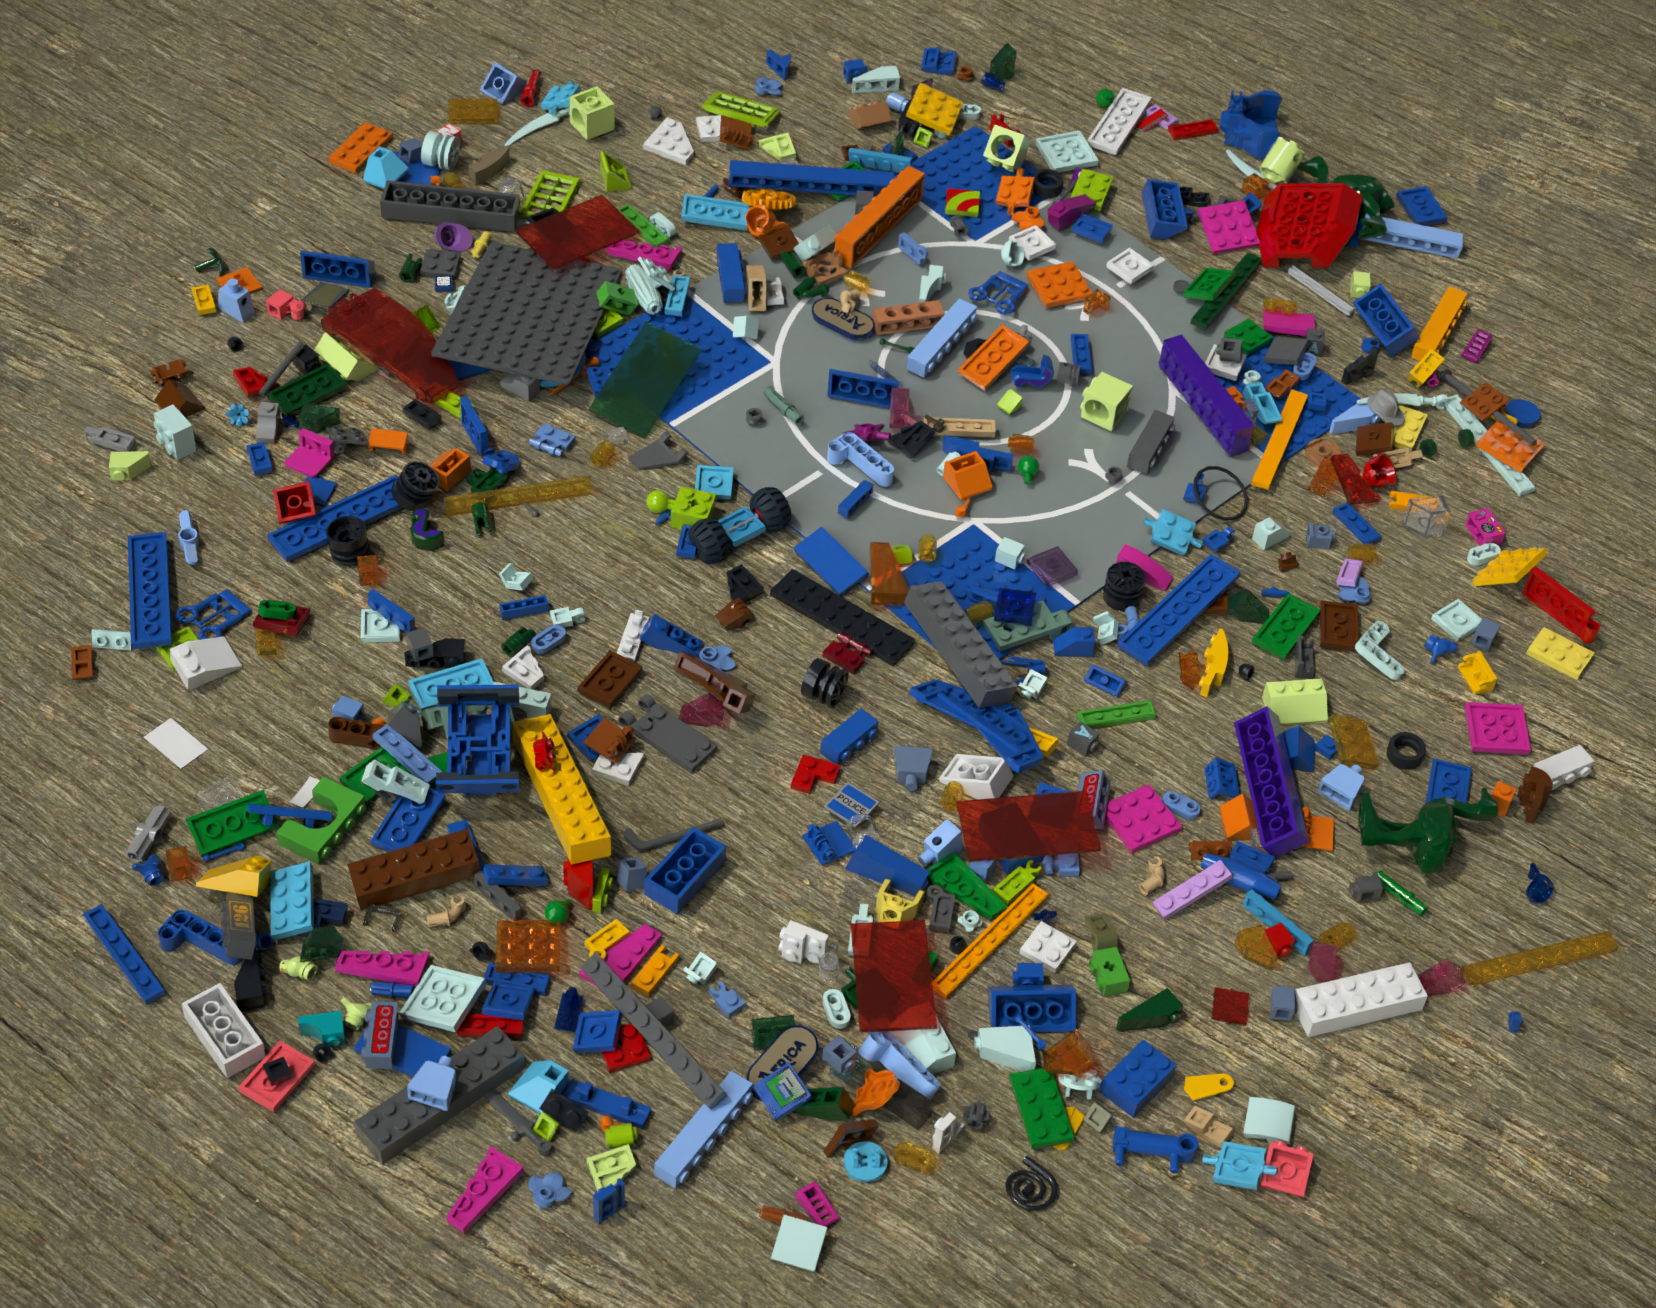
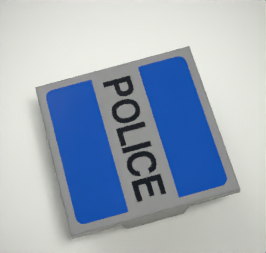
M847 782L824 805V808L856 828L859 824H863L880 802Z

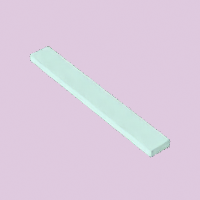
M1458 395L1448 397V401L1443 402L1446 410L1462 429H1470L1472 431L1474 443L1476 444L1488 430L1472 412L1460 404L1462 400ZM1480 449L1519 496L1534 492L1536 487L1523 472H1518Z

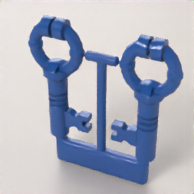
M999 271L996 275H992L983 285L969 289L968 295L969 299L975 302L987 298L988 301L996 304L998 313L1005 315L1015 311L1014 303L1025 293L1029 285ZM997 279L1007 283L993 298L987 297V289L991 285L996 286L998 289L1003 286V283L997 282ZM1009 285L1019 288V290H1014L1012 287H1009L1007 293L1012 294V297L999 302L995 300ZM974 291H978V293L981 294L982 296L979 297L978 295L974 294L973 292H974ZM1005 304L1010 309L1007 310L1006 308H1003L1001 305Z
M226 589L219 594H213L196 605L180 607L176 612L175 619L181 624L194 622L201 629L198 635V639L201 640L208 639L204 633L210 630L216 634L213 638L221 637L224 630L243 620V617L249 614L251 609L231 591ZM222 598L229 605L222 608V604L217 601ZM210 605L217 611L200 622L196 620L199 612ZM233 607L239 613L233 615L227 609ZM189 610L193 616L186 619L181 613ZM221 613L224 618L228 619L215 626L203 627L202 625Z

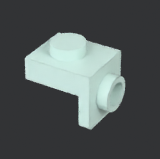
M509 563L499 573L506 589L523 590L534 579L529 572H518L513 563Z
M1030 669L1023 683L1020 682L1018 685L1020 693L1029 699L1031 697L1037 699L1048 678Z
M700 952L689 969L685 967L683 970L688 974L686 978L691 982L697 984L699 981L705 985L719 964Z

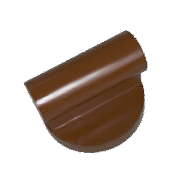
M1291 552L1280 554L1281 558L1277 559L1280 571L1298 567L1296 555H1292Z

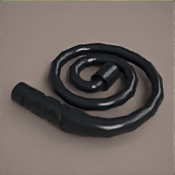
M1026 1156L1022 1163L1034 1172H1037L1051 1186L1050 1198L1044 1204L1037 1206L1027 1205L1020 1201L1022 1200L1027 1203L1036 1202L1042 1198L1045 1191L1042 1178L1026 1170L1013 1172L1007 1177L1005 1183L1006 1192L1012 1202L1021 1208L1032 1211L1046 1209L1054 1202L1058 1194V1184L1049 1170L1036 1163L1029 1156ZM1020 1175L1031 1176L1039 1183L1040 1192L1035 1197H1029L1034 1191V1182L1026 1177L1018 1178L1013 1186L1015 1195L1020 1199L1018 1200L1011 1191L1010 1184L1012 1179ZM1022 1182L1028 1183L1029 1185L1022 1190L1021 1194L1018 1189L1019 1184Z

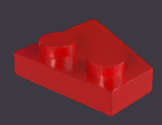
M251 367L233 370V377L247 398L258 396L259 391L268 379L267 376L258 373ZM276 382L269 392L280 387V384Z

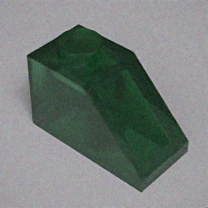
M1006 43L990 63L989 74L997 82L1014 76L1017 51L1009 43Z
M304 403L298 418L300 430L304 428L318 434L326 430V427L336 426L341 422L340 409Z
M1248 588L1229 596L1228 611L1237 620L1264 624L1269 618V609Z
M333 925L315 927L303 942L300 961L337 958L340 956L344 939Z

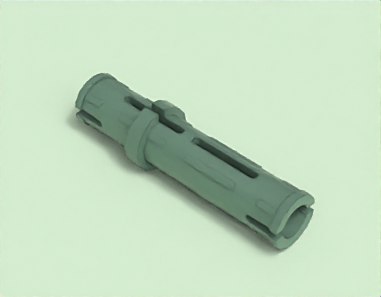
M767 386L764 389L763 394L782 411L785 417H789L796 425L803 422L804 416L796 410L792 403H788L775 391L772 386Z

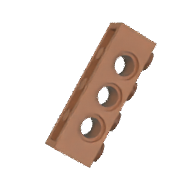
M935 300L874 308L872 322L876 334L883 335L933 328L945 313L940 301Z

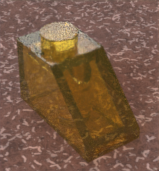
M1262 925L1239 930L1235 939V947L1237 951L1241 952L1242 957L1268 970H1274L1278 957Z

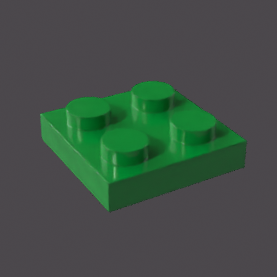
M1249 318L1224 332V338L1242 339V352L1247 354V356L1268 345L1273 339L1270 334Z

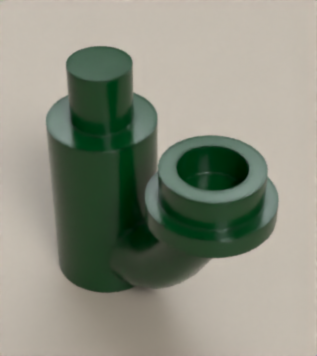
M812 276L804 279L793 289V294L798 299L819 295L827 296L830 289L828 285L820 284L816 290H811L816 282V278Z

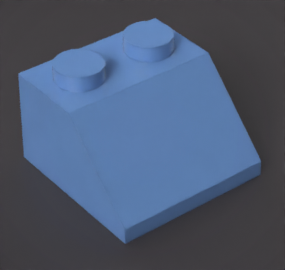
M494 62L480 91L500 104L505 105L521 94L527 80Z

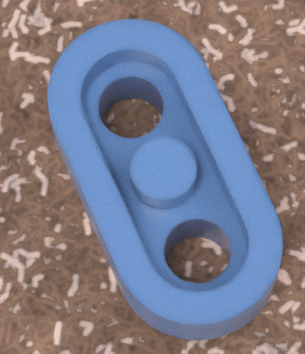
M1304 353L1299 364L1294 366L1293 374L1300 377V380L1308 379L1315 368L1316 356L1311 353Z
M560 625L548 627L532 639V650L538 654L549 652L565 641V629Z
M1174 791L1166 792L1163 795L1162 801L1172 813L1186 820L1198 818L1200 805L1196 801Z

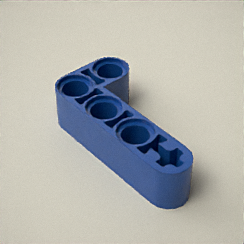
M187 910L175 911L158 930L160 946L166 952L175 951L186 940L230 965L239 964L243 960L242 958L226 957V949L222 948V929Z

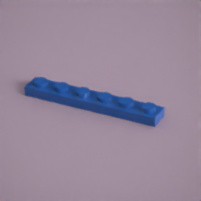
M100 904L83 913L87 924L143 1002L147 1005L164 996V989L104 906Z

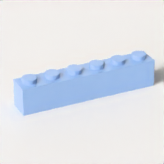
M1382 217L1387 227L1386 234L1364 239L1458 259L1463 247L1462 233Z
M959 298L907 356L906 370L923 378L929 372L931 373L937 362H941L944 354L948 353L952 345L959 341L960 336L967 332L972 323H975L978 314H976L977 306Z
M733 1071L720 1084L727 1094L713 1109L708 1108L704 1103L654 1163V1176L676 1189L680 1183H684L688 1179L691 1169L693 1167L696 1168L701 1163L704 1153L706 1151L709 1152L713 1148L718 1136L724 1135L731 1120H736L744 1104L748 1105L752 1100L753 1084Z

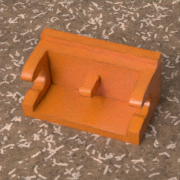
M371 428L368 441L369 451H374V447L400 450L402 455H406L409 445L407 432Z

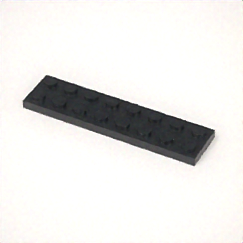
M791 569L770 590V596L837 635L840 632L845 635L849 634L855 641L863 642L872 650V655L891 666H894L915 644L913 637L794 569Z

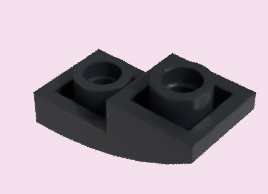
M1179 187L1183 204L1193 207H1208L1210 193L1193 192V187Z

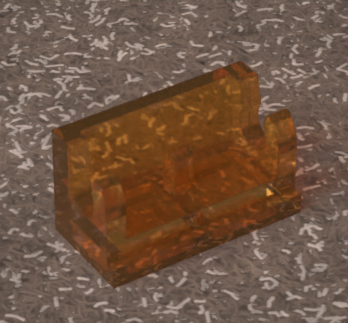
M1325 456L1318 466L1307 490L1324 496L1326 492L1320 490V487L1330 491L1342 465Z

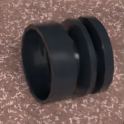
M418 461L410 462L403 468L399 477L392 485V496L397 504L407 510L414 511L424 508L439 487V477L429 465Z
M342 516L330 522L326 529V536L333 561L342 566H354L365 561L370 554V545L364 522L354 516Z
M1118 562L1110 566L1103 590V600L1107 606L1121 612H1125V609L1130 606L1137 608L1142 600L1146 581L1145 572L1141 567L1131 562Z
M816 658L804 676L801 694L812 700L819 697L821 704L826 703L828 707L833 708L837 705L845 691L849 672L845 669L840 670L838 666H834L831 669L829 662Z

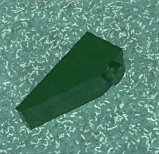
M1166 988L1118 1018L1116 1029L1120 1032L1165 1027L1170 1023L1174 1024L1180 1020L1184 1005Z
M844 1087L807 1088L812 1099L792 1111L793 1113L828 1121L849 1120L854 1101Z

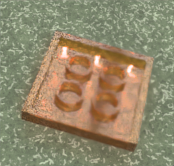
M548 920L497 921L496 973L560 972V922H550Z

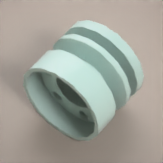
M429 131L422 145V164L435 167L438 163L439 168L452 171L459 157V138L456 136L451 137L447 134L443 137L442 133Z

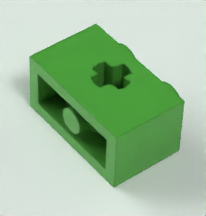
M605 281L597 291L599 304L602 308L630 316L638 306L634 289Z
M1117 947L1093 951L1092 958L1089 960V967L1091 972L1095 973L1096 986L1098 989H1101L1103 996L1128 992L1130 979Z

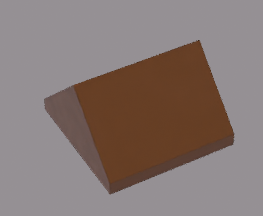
M171 380L166 382L155 398V403L161 410L173 404L185 418L205 409L203 404L186 385Z

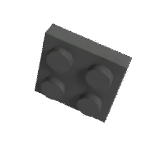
M427 249L420 271L421 277L435 278V276L452 275V280H455L461 258L460 252Z

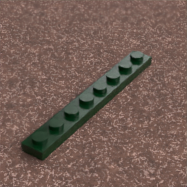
M1247 252L1233 269L1236 271V277L1214 301L1207 300L1191 318L1190 324L1206 330L1261 265L1262 258Z

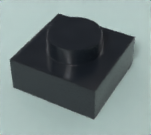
M284 1057L263 1064V1069L271 1086L292 1078L291 1071Z

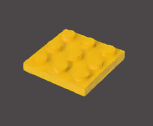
M919 83L906 117L950 136L963 102L928 85Z
M1533 547L1526 550L1520 548L1515 551H1501L1498 557L1490 561L1487 567L1477 573L1478 575L1472 579L1474 586L1517 583L1548 555L1546 548Z

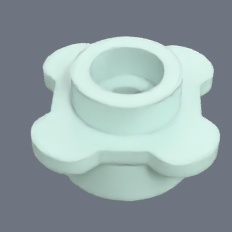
M1248 371L1244 374L1243 384L1259 383V380H1261L1260 374L1257 371Z
M971 910L966 911L963 917L960 916L958 918V923L962 924L967 932H973L974 928L981 926L983 923L979 915Z

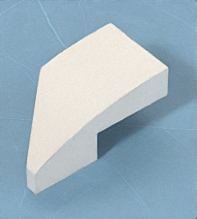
M779 277L775 278V282L766 284L767 305L784 304Z

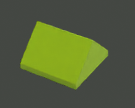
M601 151L600 171L607 192L632 188L626 166L604 151Z

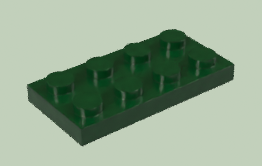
M327 363L268 392L267 396L272 403H279L280 411L287 418H290L348 389V383Z

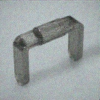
M375 904L368 906L363 919L364 926L367 925L372 911L381 914L396 916L392 926V931L396 932L401 919V911L399 909Z

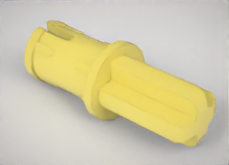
M483 232L480 239L476 240L475 246L471 251L474 258H479L483 251L488 248V243L492 239V235L489 232Z

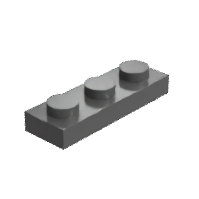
M481 870L474 874L475 888L515 924L522 920V906L517 900L509 897L504 888L487 884L484 873Z

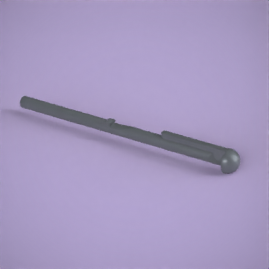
M1446 369L1441 372L1440 379L1443 382L1448 381L1466 396L1473 392L1454 378L1451 370ZM1497 410L1492 414L1532 446L1536 445V439L1509 420L1500 411Z

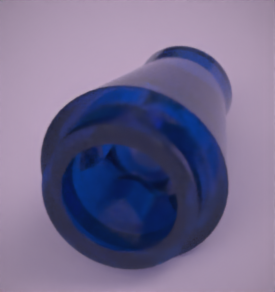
M986 72L981 80L984 87L1002 91L1005 83L992 72Z

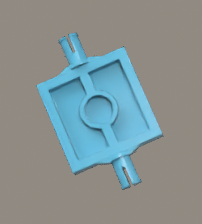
M568 81L565 86L552 87L540 104L542 110H549L550 115H555L556 111L560 108L570 107L569 97L580 93L582 90L580 84L574 85L572 81Z
M1165 509L1160 511L1156 521L1147 517L1143 521L1144 525L1152 528L1150 542L1184 556L1190 544L1199 549L1202 546L1203 541L1193 538V530L1196 523Z
M1223 1141L1221 1151L1217 1156L1204 1154L1202 1163L1215 1165L1214 1183L1257 1190L1263 1174L1277 1176L1278 1173L1277 1166L1265 1165L1267 1150L1260 1147Z

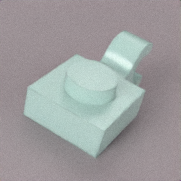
M568 607L550 610L553 625H560L564 628L573 626V621L576 623L585 622L583 608L569 611Z

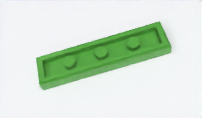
M630 204L615 210V215L645 241L650 243L652 247L670 244V239Z
M1151 700L1077 711L1076 716L1079 723L1083 722L1090 728L1095 729L1156 719V712Z

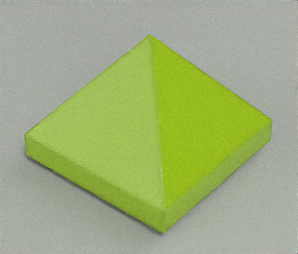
M919 127L913 142L928 148L934 133Z
M541 1112L533 1130L543 1139L551 1142L559 1123L545 1112Z

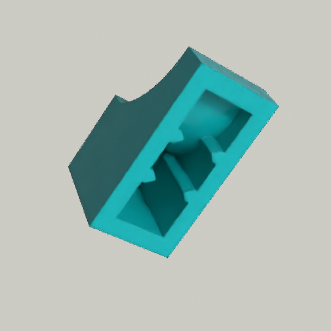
M341 1011L298 1016L300 1035L316 1037L323 1044L330 1047L345 1044Z

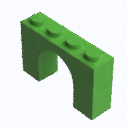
M324 776L312 789L313 802L337 815L336 819L324 828L312 829L288 818L276 832L278 845L317 864L328 858L333 847L341 842L343 835L353 827L356 819L362 816L366 810L364 795Z

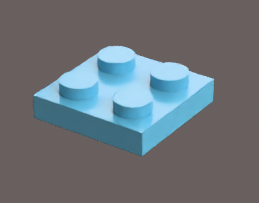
M697 465L695 489L716 494V499L731 500L734 467Z

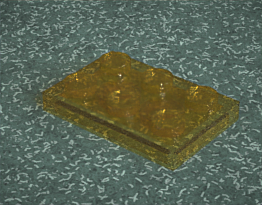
M449 99L448 121L451 124H498L497 99Z
M1332 714L1328 721L1341 764L1347 766L1358 765L1361 768L1375 770L1379 764L1366 721Z

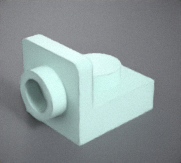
M1106 611L1093 617V621L1099 626L1097 641L1101 645L1117 639L1119 621L1110 612Z

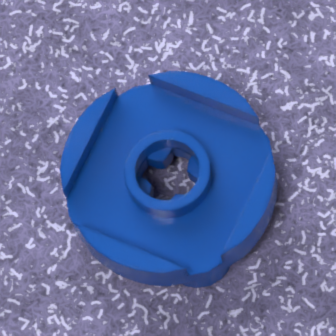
M496 448L485 450L482 461L484 465L497 468L498 472L504 474L518 469L520 460L518 461V457L515 454L506 450H501V453L495 452Z

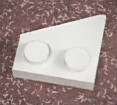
M528 645L502 666L503 673L528 689L533 690L544 681V674L541 668L538 667L536 658H533Z
M625 753L616 764L599 755L592 768V774L629 786L644 759V753Z

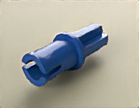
M394 981L391 983L372 982L370 986V993L372 995L390 996L391 999L393 997L409 998L414 991L413 985L395 984Z

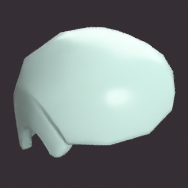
M1007 241L1001 249V258L1008 266H1021L1023 263L1024 248L1017 245L1018 241Z

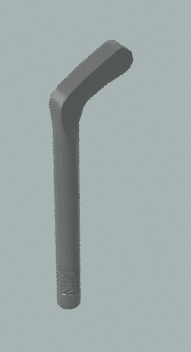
M720 818L695 826V828L705 832L723 826V822ZM692 827L650 841H641L633 830L628 828L624 831V839L637 851L645 852L649 849L682 839Z

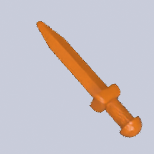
M597 357L590 358V361L584 365L583 369L572 379L571 383L581 375L587 377L585 367H597L599 359ZM560 384L549 396L557 394L568 385Z

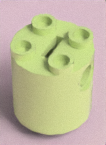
M1281 137L1277 138L1259 168L1267 182L1273 185L1276 183L1287 184L1306 155L1304 151L1297 148L1299 145L1291 140L1287 142Z

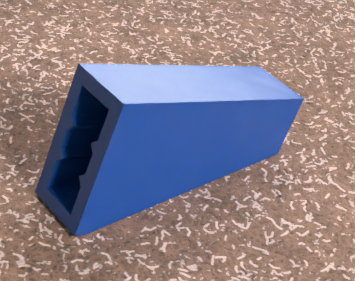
M867 835L864 836L845 867L850 872L882 884L886 878L890 879V887L913 896L919 890H924L929 882L926 879L929 874L928 870Z

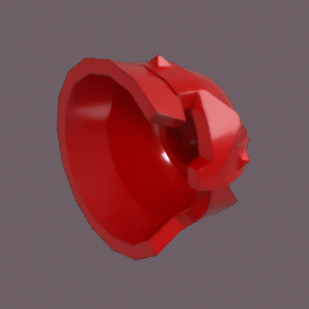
M1380 452L1375 457L1372 456L1363 467L1362 478L1369 485L1384 488L1385 486H1394L1396 484L1395 467L1385 452Z

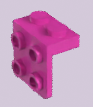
M302 428L299 431L300 446L285 461V466L308 477L316 478L335 457L334 442L329 438Z

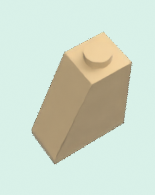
M763 265L746 266L749 311H766V275Z

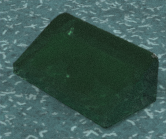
M900 132L893 140L889 154L901 156L904 146L903 132Z

